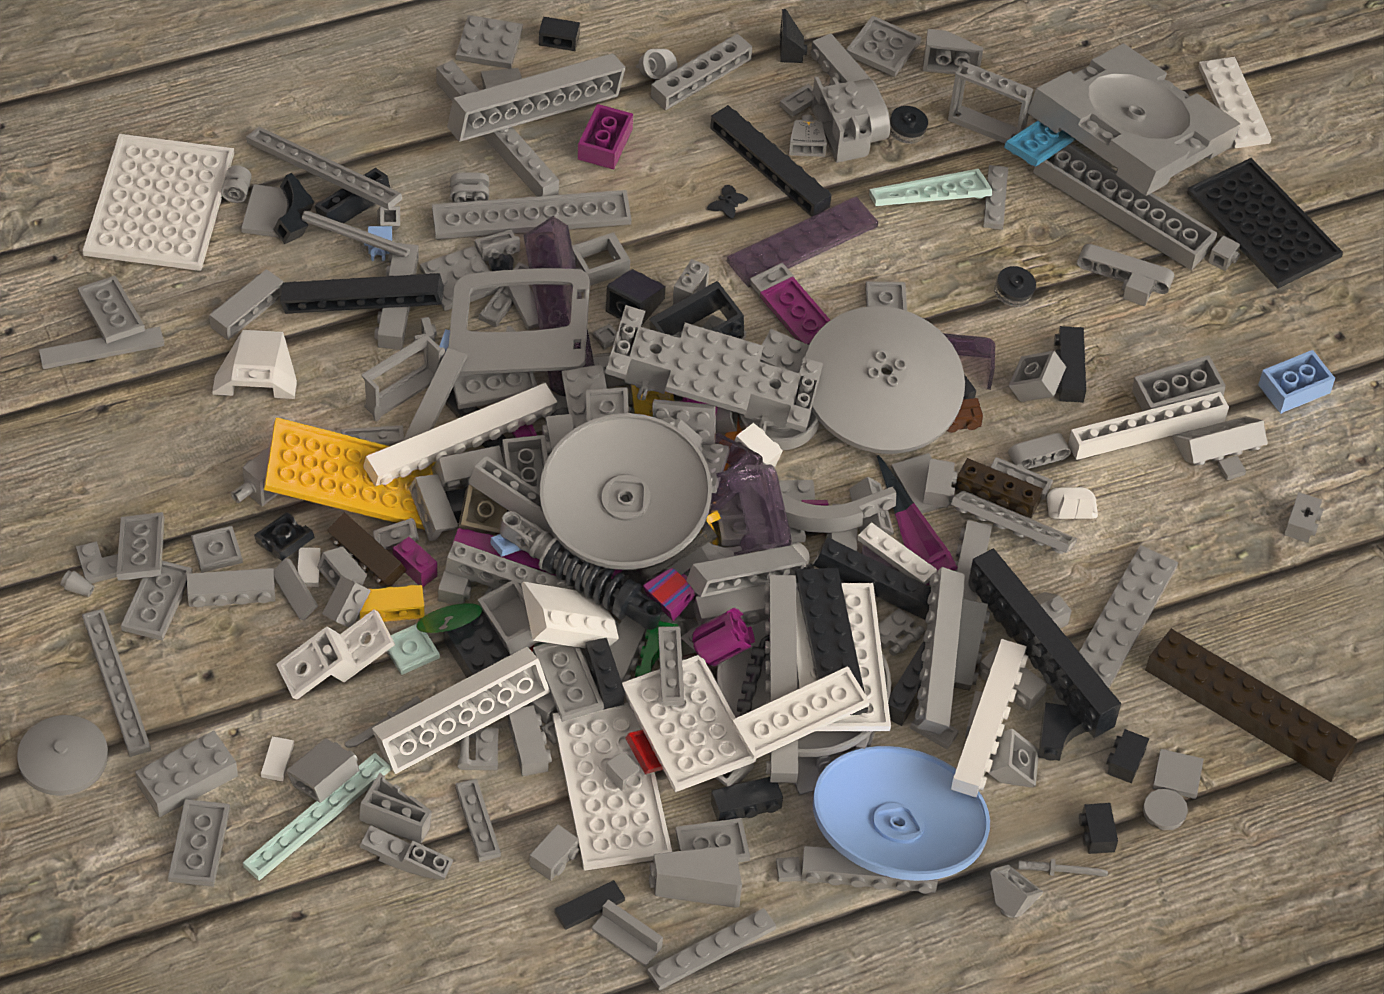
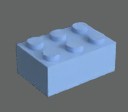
M1311 350L1264 369L1258 385L1281 414L1331 393L1335 377L1317 354Z

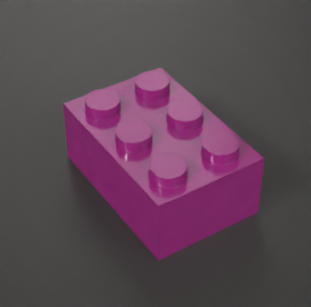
M597 104L578 143V160L614 170L633 130V114Z

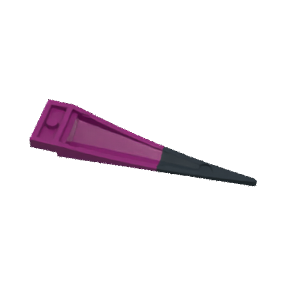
M877 455L886 487H893L896 491V506L893 509L904 546L936 568L937 571L941 567L953 571L958 569L950 551L880 455Z

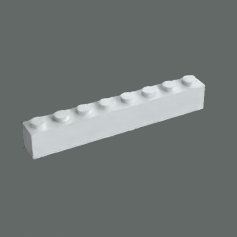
M1217 392L1072 429L1068 445L1075 459L1078 460L1225 422L1229 406L1222 393Z
M1001 639L953 778L951 790L977 797L979 790H984L987 780L984 774L985 772H990L993 763L990 756L991 754L995 755L999 742H996L997 736L1002 737L1005 727L1002 721L1003 719H1008L1011 707H1008V703L1014 701L1017 692L1014 686L1015 684H1020L1023 674L1019 672L1020 668H1025L1028 656L1025 655L1027 646Z

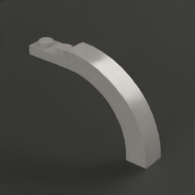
M767 477L750 484V499L767 516L788 527L809 532L831 533L861 527L863 518L871 517L876 513L895 507L896 491L893 487L846 504L821 506L800 502L787 496Z

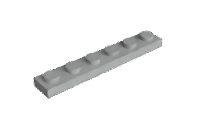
M763 908L648 968L647 974L660 991L776 930V924Z

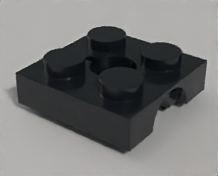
M288 512L254 535L256 543L281 561L315 538L312 529L306 525H298L295 518Z

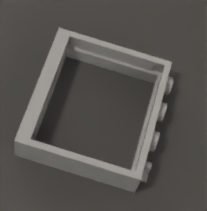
M963 61L955 74L948 121L1006 143L1012 136L1026 129L1029 116L1027 111L1034 89ZM969 81L1022 102L1018 126L1014 127L962 106L965 82Z

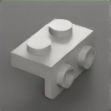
M511 229L475 239V247L482 259L488 261L491 257L494 259L498 258L500 254L511 255L520 252V239L518 236L515 237Z

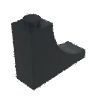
M1045 703L1038 758L1060 761L1062 751L1067 743L1074 737L1086 732L1082 727V723L1076 716L1071 714L1067 705Z

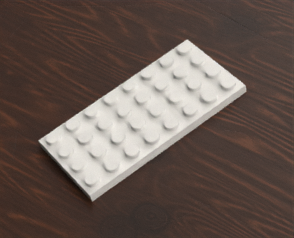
M796 583L798 689L817 680ZM841 583L863 687L870 704L867 713L848 715L816 731H890L891 722L873 583Z
M624 703L622 706L600 710L563 722L559 713H553L552 718L576 836L579 838L583 870L652 861L654 854L672 852L655 772L649 774L643 772L625 739L628 733L642 730L630 704ZM622 751L640 768L636 775L626 781V789L623 791L606 775V762Z

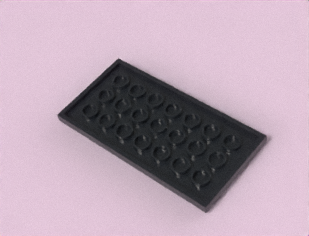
M1252 158L1187 188V194L1230 239L1240 244L1239 249L1277 289L1341 258L1343 255V251Z

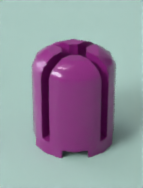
M732 608L695 628L692 634L693 647L696 654L703 658L706 664L717 666L752 647L751 644L755 642L754 632L751 626L747 628L741 618L744 614L739 609Z

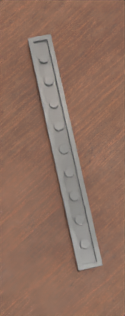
M258 127L246 136L247 143L388 210L402 200L400 192L261 127Z

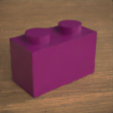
M408 536L393 547V556L406 568L407 571L405 573L415 583L422 585V588L438 577L437 561L412 538Z

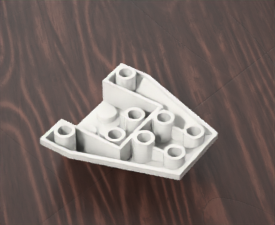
M242 330L215 375L213 395L233 396L235 386L273 388L274 398L295 399L297 380L284 333Z

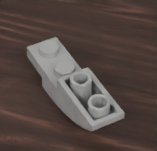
M371 825L360 844V848L379 856L378 861L412 874L444 880L453 862V859L415 841L409 844Z

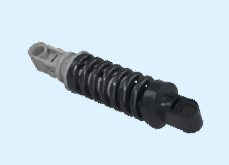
M509 511L503 515L500 528L501 536L517 545L521 550L528 552L531 557L540 559V569L550 574H556V577L559 580H565L568 586H575L576 591L584 592L587 598H593L597 604H603V607L606 610H612L611 613L619 620L628 616L646 629L652 630L658 627L662 606L641 593L643 586L640 583L628 579L621 585L624 579L622 573L616 574L612 579L614 569L607 568L604 570V567L577 557L567 550L556 537L551 536L550 532L540 529L536 524L529 522L516 512Z

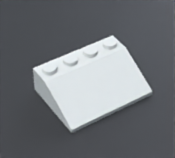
M529 582L521 583L532 639L534 641L585 648L588 641L607 637L609 646H611L619 639L613 617L603 607V604H597L593 598H587L584 592Z

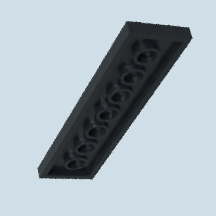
M838 568L796 569V582L816 680L848 666L864 691ZM868 706L850 715L867 713Z

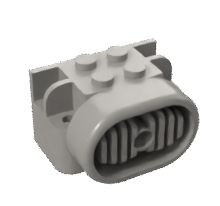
M814 77L811 110L816 120L821 121L823 124L826 141L836 163L865 157L869 154L872 142L886 140L889 137L890 118L888 109L877 85L872 79L839 83L836 77H831L829 86L823 87L819 77Z

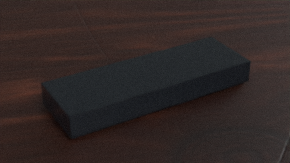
M613 880L555 908L554 913L564 929L567 930L602 913L603 905L608 900L618 905L625 901V896Z

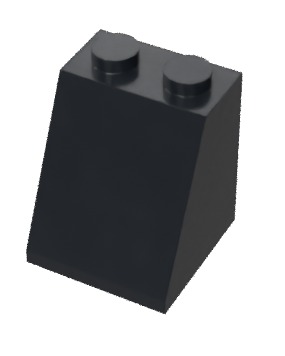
M631 269L607 285L606 312L621 320L625 305L644 310L642 326L664 301L666 286L641 272Z

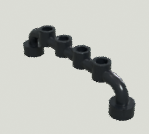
M769 635L761 639L758 647H752L751 659L755 660L754 664L748 663L746 676L750 677L749 682L743 681L741 693L745 694V698L738 699L737 712H740V716L750 712L752 709L758 679L761 676L762 664L766 657L765 641H769Z

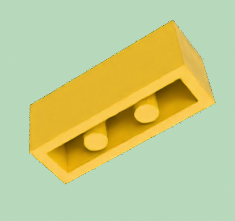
M422 585L370 589L371 591L359 613L360 619H362L375 609L379 612L383 622L421 619L425 616Z

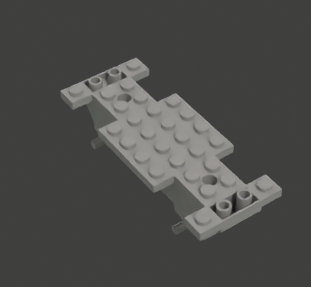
M625 305L605 374L625 379V383L640 388L637 395L639 400L642 393V400H645L648 391H656L663 394L666 391L744 414V418L759 423L758 427L762 428L764 432L766 426H775L783 429L784 424L788 428L802 432L806 431L823 363L803 358L800 371L796 373L760 362L764 348L760 344L688 323L684 324L681 338L643 328L641 324L645 311Z

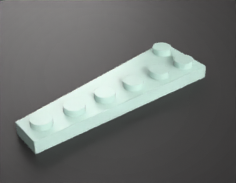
M974 169L869 189V196L875 206L972 197L982 199L985 196H992V188L981 171Z

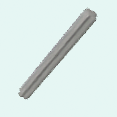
M304 211L302 220L307 223L402 257L409 256L410 248L405 245L310 211Z

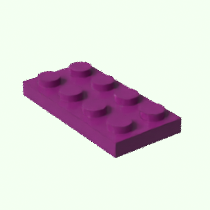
M790 277L760 292V298L796 340L810 345L818 331L831 321L794 277Z

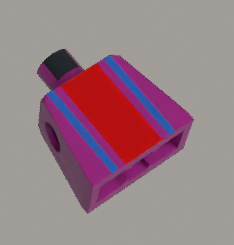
M670 568L643 585L646 596L658 602L662 606V611L672 621L679 616L695 596L693 588L686 581L690 568L682 575L674 568Z

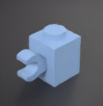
M368 226V233L392 241V226ZM364 243V246H368V253L371 254L372 261H374L376 255H381L382 261H385L386 254L390 253Z

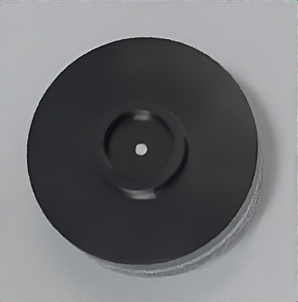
M900 106L894 109L890 117V134L894 139L902 143L914 144L924 138L928 127V118L924 112L913 106Z
M1010 266L1001 270L994 285V292L997 298L1002 303L1012 307H1021L1028 304L1036 289L1034 276L1028 270L1018 266Z

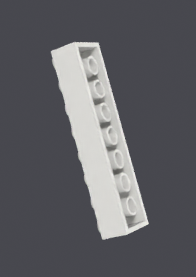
M525 647L372 729L385 761L390 765L392 771L397 774L546 695L550 690L538 658L528 647Z

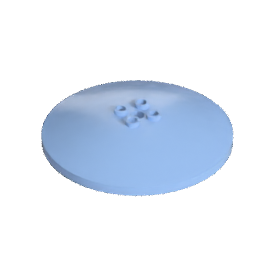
M875 746L848 752L832 761L823 770L817 780L812 804L815 820L828 842L839 853L855 864L891 878L921 881L940 879L956 874L967 868L980 856L990 831L989 811L980 792H978L977 797L951 790L956 768L932 755L913 749Z

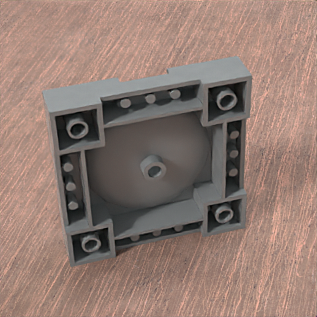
M1124 43L1092 59L1088 67L1074 74L1069 71L1037 87L1027 111L1028 114L1055 133L1062 130L1118 168L1116 175L1145 196L1168 184L1170 177L1205 157L1212 159L1231 148L1241 125L1236 119L1196 93L1189 96L1185 91L1174 86L1172 82L1165 80L1167 72Z

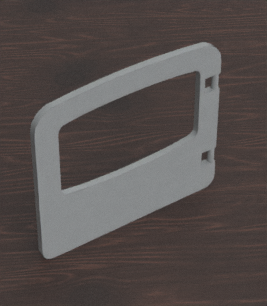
M562 268L516 269L467 274L459 278L454 286L448 347L467 355L459 375L582 368L585 365L590 292V281L586 272L580 269ZM534 284L573 286L571 323L566 327L518 332H477L467 330L470 294L473 290ZM578 292H584V299H577ZM581 342V349H574V343Z

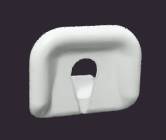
M1060 487L1052 489L1047 495L1048 515L1050 518L1094 519L1098 517L1096 498L1089 489L1082 487Z

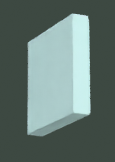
M417 624L391 635L395 645L387 653L401 675L440 658V653L428 634L419 631L416 627Z

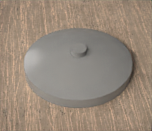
M60 715L42 720L27 731L19 744L17 760L21 775L31 787L45 794L63 796L85 790L99 779L107 765L108 748L103 733L95 724L78 716Z

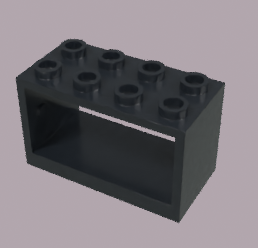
M716 281L649 318L650 330L673 336L683 330L685 323L694 324L720 310L727 321L710 330L742 339L744 337V314L721 284Z

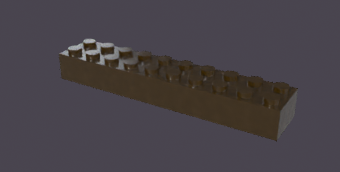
M1172 628L1148 658L1145 671L1332 782L1354 750L1357 738Z

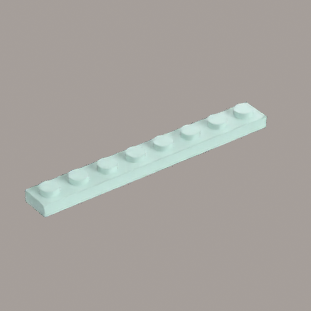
M376 753L371 755L358 766L359 772L321 803L316 801L246 859L243 862V867L258 881L261 880L372 786L379 773L385 776L391 771L390 765Z

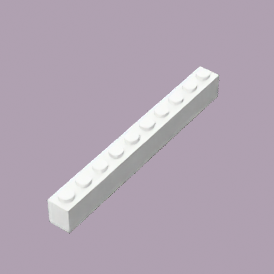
M544 383L366 456L363 467L375 487L381 484L386 485L395 478L408 476L414 470L425 469L440 457L463 453L467 448L472 446L478 447L484 441L489 439L495 440L501 434L514 432L520 426L525 424L531 425L537 419L546 418V416H550L555 412L558 402L547 384Z

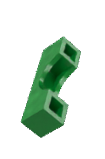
M660 621L658 627H679V625ZM658 627L652 630L647 629L645 639H648L646 646H642L640 654L642 663L641 666L638 665L636 668L635 678L652 672L655 662L660 658Z

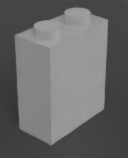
M325 738L286 771L292 786L321 803L360 770L356 762L358 759L352 751H347L337 742L333 743Z

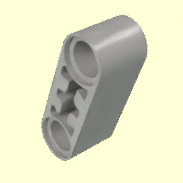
M1061 433L1018 443L1008 450L1012 462L1025 469L1063 460L1071 452Z

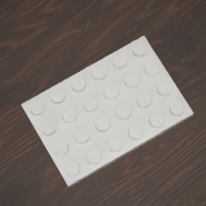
M699 655L682 661L684 705L662 706L660 669L622 683L625 690L624 695L675 792L756 762V759H752L733 727L732 720L735 719V716L705 660Z

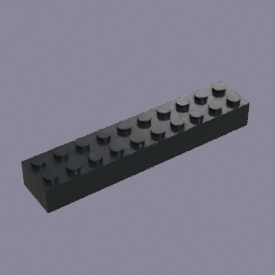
M993 548L973 558L968 580L970 589L976 592L982 603L988 604L987 607L993 613L995 620L1005 628L1007 635L1013 638L1017 644L1027 646L1025 654L1030 659L1032 666L1041 672L1045 682L1054 688L1058 698L1067 704L1071 714L1076 716L1082 723L1084 730L1095 738L1114 728L1121 702L1002 557Z

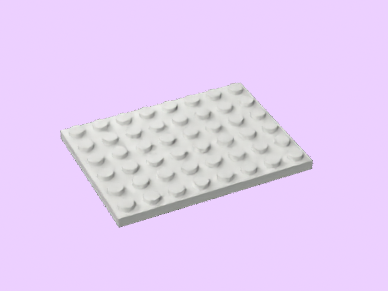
M119 134L85 241L83 256L201 271L221 203V190L226 172L231 167L234 157V148Z

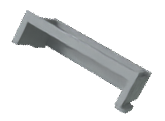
M427 334L361 374L365 381L366 405L364 407L373 415L375 421L380 420L381 416L429 387L445 354V349L443 347L440 348ZM424 348L425 364L379 393V386L373 380Z

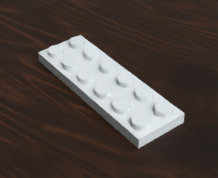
M1230 57L1199 62V70L1215 106L1241 123L1233 141L1234 148L1269 144L1272 138L1236 58Z
M847 666L733 719L732 725L754 760L869 706L870 701Z

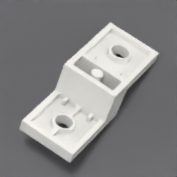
M374 609L341 634L326 626L276 665L291 696L297 700L330 675L346 682L392 648L395 643L379 612ZM368 635H371L370 642L364 644L365 638ZM307 665L306 671L300 674L301 667Z

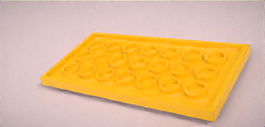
M276 417L273 424L263 490L395 523L413 518L416 528L425 530L409 487L415 477L433 475L432 467L436 462L431 463L425 469L414 470L406 477L400 476L395 478L389 484H381L375 487L363 467L365 458L390 446Z

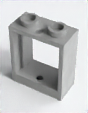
M614 232L571 246L570 255L568 256L569 262L572 267L574 266L576 269L586 272L589 276L590 286L622 276L630 270V259ZM604 250L609 251L614 261L592 269L588 268L583 257Z
M693 259L690 260L674 285L673 305L708 286V265Z

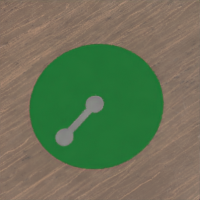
M473 603L446 606L425 615L418 621L416 627L419 631L425 633L449 631L475 620L481 614L482 609L479 605Z

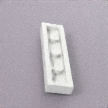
M872 522L858 535L857 540L905 575L925 585L930 581L932 574L937 572L936 568Z

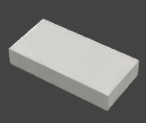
M321 548L299 549L298 573L307 587H319L320 570L317 566L321 557Z
M272 736L261 771V778L277 781L284 780L294 747V740Z

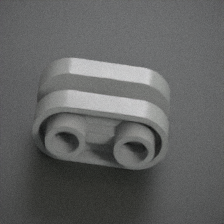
M455 173L451 176L450 198L453 202L484 201L489 199L488 175L484 173Z

